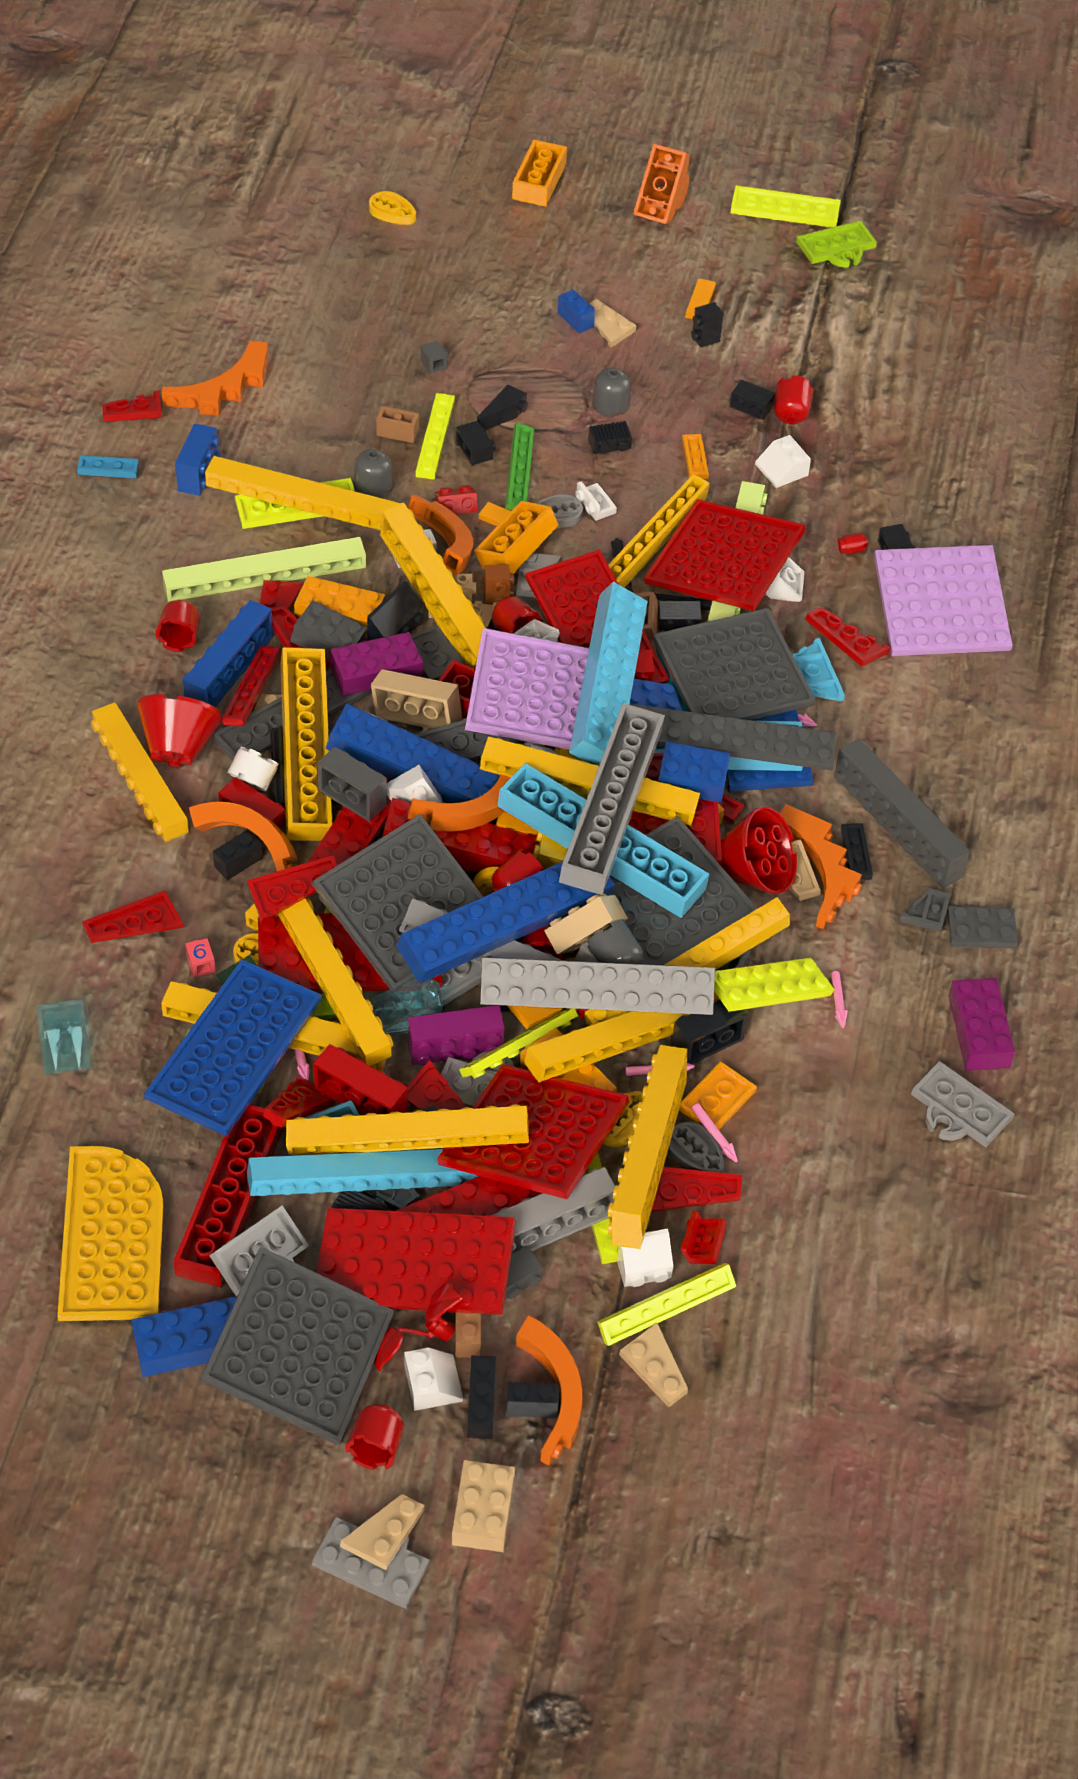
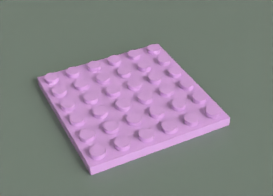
M993 545L875 550L874 560L889 646L891 647V656L1011 651L1013 645Z
M483 628L465 730L570 750L589 648Z

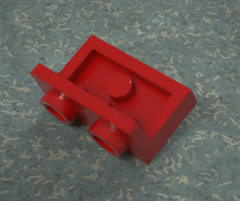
M469 485L459 486V489L452 490L450 487L440 488V491H435V500L454 514L478 512L477 492Z
M692 1211L690 1220L687 1221L685 1238L681 1242V1252L689 1264L717 1263L727 1226L724 1218H701L698 1211Z

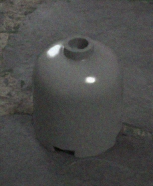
M606 368L596 376L592 405L596 407L597 413L613 417L614 414L621 413L623 415L629 410L631 392L629 376L619 368Z
M367 449L357 456L354 467L355 491L378 498H383L385 493L389 492V490L392 491V463L390 457L385 452L379 449Z
M623 919L610 923L612 928L605 932L602 929L599 930L587 942L589 944L587 946L598 962L641 964L644 957L640 944Z

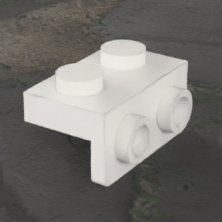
M582 481L577 483L576 498L582 502L587 513L591 514L596 521L616 514L617 507L598 483L587 487Z

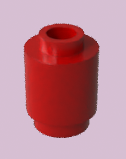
M862 532L843 535L842 538H838L840 554L865 552V548L868 547L867 536H863Z

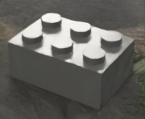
M312 600L295 623L290 641L303 648L325 649V659L330 660V649L363 642L367 627Z
M336 747L331 749L318 762V791L369 822L386 807L387 778L380 772L374 771L365 763L356 760L347 752L341 751Z

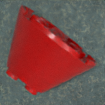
M152 694L141 697L137 703L151 761L168 763L170 768L180 769L181 765H192L221 724L223 717L222 715L220 716V711L214 706L184 696H177V699H167L165 694Z
M759 807L751 811L721 839L722 865L720 866L734 882L770 894H779L791 887L797 871V853H793L791 841L794 840V837L785 819L773 808Z

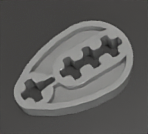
M559 494L536 502V504L551 506L558 522L556 528L575 526L582 519L583 505L578 498L572 495Z

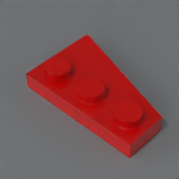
M159 390L153 391V395L144 397L143 394L136 396L137 399L131 401L122 399L102 404L103 421L116 422L121 420L135 421L137 419L162 418Z
M264 580L259 604L268 608L284 605L289 610L291 605H294L304 583Z

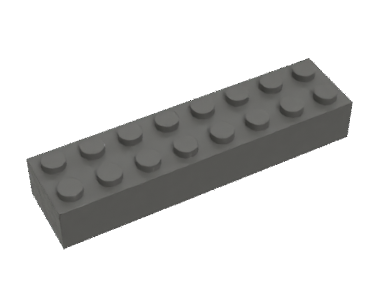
M860 739L840 748L834 774L836 781L842 784L849 794L862 805L863 809L869 812L880 826H883L891 838L896 840L903 847L904 851L916 860L919 867L923 868L934 882L945 888L963 878L970 850Z

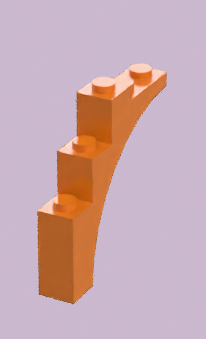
M249 341L241 359L231 369L213 379L194 385L162 387L163 406L199 409L200 414L219 416L222 400L241 401L244 386L263 387L269 358L268 342Z
M785 804L780 814L787 822L793 834L794 840L791 842L801 839L807 857L812 861L819 873L823 886L824 901L818 912L816 927L824 930L828 922H833L836 908H841L844 901L850 903L854 895L858 896L863 886V884H860L862 874L846 868L848 859L845 858L847 849L831 842L833 838L831 823Z

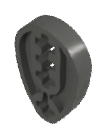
M683 1122L674 1126L668 1154L677 1164L684 1169L723 1173L724 1160L722 1152L714 1137L705 1127L694 1122ZM677 1134H679L680 1136L686 1135L685 1139L683 1137L677 1138ZM685 1141H686L687 1143L693 1142L694 1144H693V1146L690 1145V1144L686 1146V1145H685ZM693 1149H694L695 1151L701 1150V1154L698 1153V1152H696V1153L694 1154V1153H693ZM709 1165L713 1167L717 1165L718 1168L717 1170L715 1168L710 1169Z

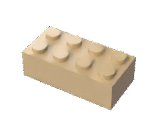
M383 669L371 683L376 716L383 719L429 729L455 723L462 719L457 684Z

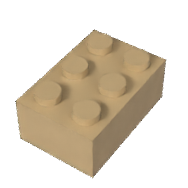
M597 894L586 900L587 905L581 908L577 906L568 911L569 916L563 919L559 917L550 922L551 927L544 931L556 953L574 952L582 944L588 942L599 930L602 929L605 932L612 928L610 923L619 919L627 920L628 917L615 895L607 896L603 894L599 896Z
M464 1460L452 1530V1545L498 1552L504 1551L515 1467Z

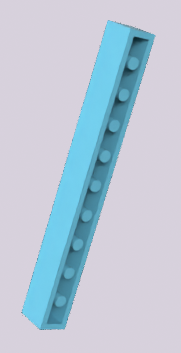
M443 1149L249 1158L247 1169L250 1196L314 1194L321 1192L337 1193L342 1191L433 1188L443 1186L455 1187L479 1176L438 1165L437 1158Z

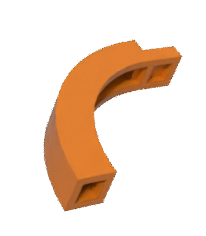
M416 494L412 495L408 509L412 510L414 518L425 523L443 537L449 546L443 558L444 565L453 574H461L467 566L474 542L470 530L456 514L437 501L431 503Z
M499 775L498 781L493 788L484 795L467 802L437 803L412 798L408 819H413L421 814L425 821L429 823L431 829L437 831H462L482 826L496 819L505 811L498 807L499 791L511 777Z
M208 802L189 807L194 828L202 832L222 826H237L254 832L268 847L277 871L294 867L291 863L298 861L295 850L284 832L267 817L250 808L230 802Z
M528 1315L517 1333L516 1346L535 1357L549 1372L554 1383L558 1384L560 1414L553 1431L541 1450L540 1462L550 1466L554 1458H559L563 1447L570 1450L575 1441L582 1409L581 1379L572 1355L560 1338L543 1323Z

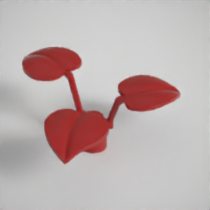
M444 1283L432 1295L425 1315L427 1320L425 1326L428 1332L399 1327L397 1330L394 1327H390L386 1330L374 1359L378 1371L381 1372L384 1364L400 1348L403 1332L427 1336L430 1339L436 1336L443 1342L448 1341L453 1336L455 1325L441 1316L459 1301L463 1300L453 1285Z

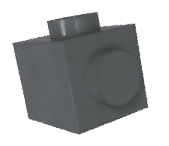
M438 341L421 345V361L430 374L447 369V351Z

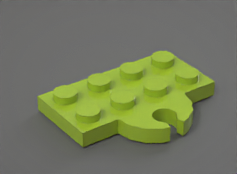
M861 220L797 236L796 243L812 264L829 260L832 264L844 268H849L850 261L847 258H851L856 266L861 262L863 251L876 248L877 241Z

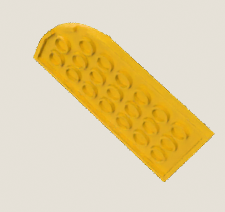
M70 1146L58 1321L131 1320L159 1314L164 1216L162 1192L158 1181H156L150 1169L138 1158L134 1159L124 1154L122 1150L104 1146Z

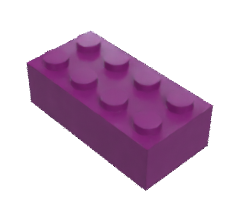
M410 632L330 649L329 666L342 696L372 690L371 683L382 669L422 677L423 661Z
M997 978L952 980L948 997L965 1071L1010 1068L1015 1050Z
M500 1005L408 1017V1047L412 1065H426L429 1060L432 1063L446 1062L448 1057L472 1059L483 1052L492 1051L504 1043V1024Z

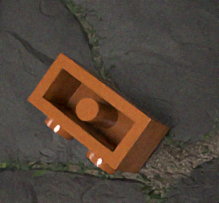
M509 564L484 565L485 604L493 605V602H499L505 597L513 596V587H510V585H514L513 572L510 573Z

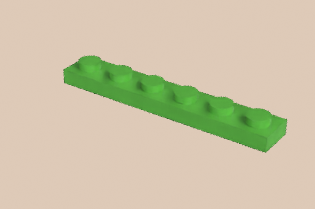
M516 422L513 429L505 509L511 511L521 501L527 502L534 428Z

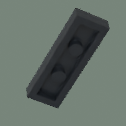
M863 823L842 824L841 835L844 848L847 849L848 869L862 874L861 880H872L873 873Z

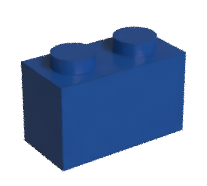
M574 289L558 296L557 313L578 333L594 327L595 309Z

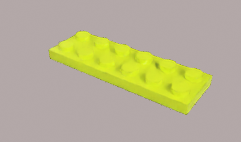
M735 185L730 213L833 228L837 225L840 200Z
M351 478L320 482L355 492ZM244 495L235 496L242 529L323 517L322 515Z
M812 958L715 971L714 991L729 1012L828 997L835 990Z

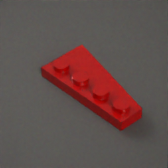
M284 605L271 608L273 630L284 648H303L290 641L294 625L298 619ZM325 659V666H326V667H330V666H329L330 660H328V659Z
M822 607L806 615L805 620L861 667L890 653L891 647L884 644L882 646L876 642L875 637L861 634L858 632L859 628L842 623L843 619Z
M334 855L247 880V885L261 923L317 892L312 886V882L337 866Z
M298 1075L295 1081L291 1082L288 1088L283 1090L280 1096L276 1097L265 1108L263 1117L268 1119L274 1126L282 1128L286 1126V1120H293L298 1117L305 1118L333 1105L334 1100L317 1091L315 1084Z
M663 1167L651 1212L740 1201L742 1175Z

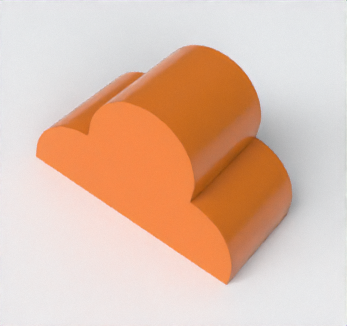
M653 144L633 215L664 224H669L672 221L676 209L682 206L688 190V153Z

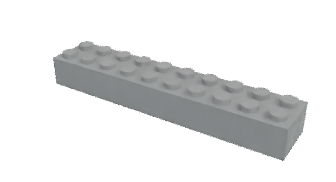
M625 703L622 704L564 858L559 883L603 895L661 735L665 715Z
M484 957L482 958L480 1004L713 1015L715 967Z

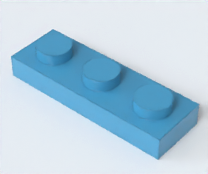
M80 455L77 473L78 475L137 478L139 459Z

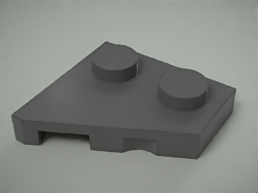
M929 888L921 898L912 904V907L907 912L901 914L899 922L941 932L951 893Z

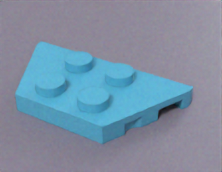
M816 638L809 647L804 646L798 653L792 654L814 697L844 701L845 694L820 638Z

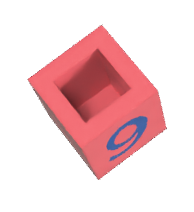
M208 938L185 943L187 959L193 978L215 973V961Z

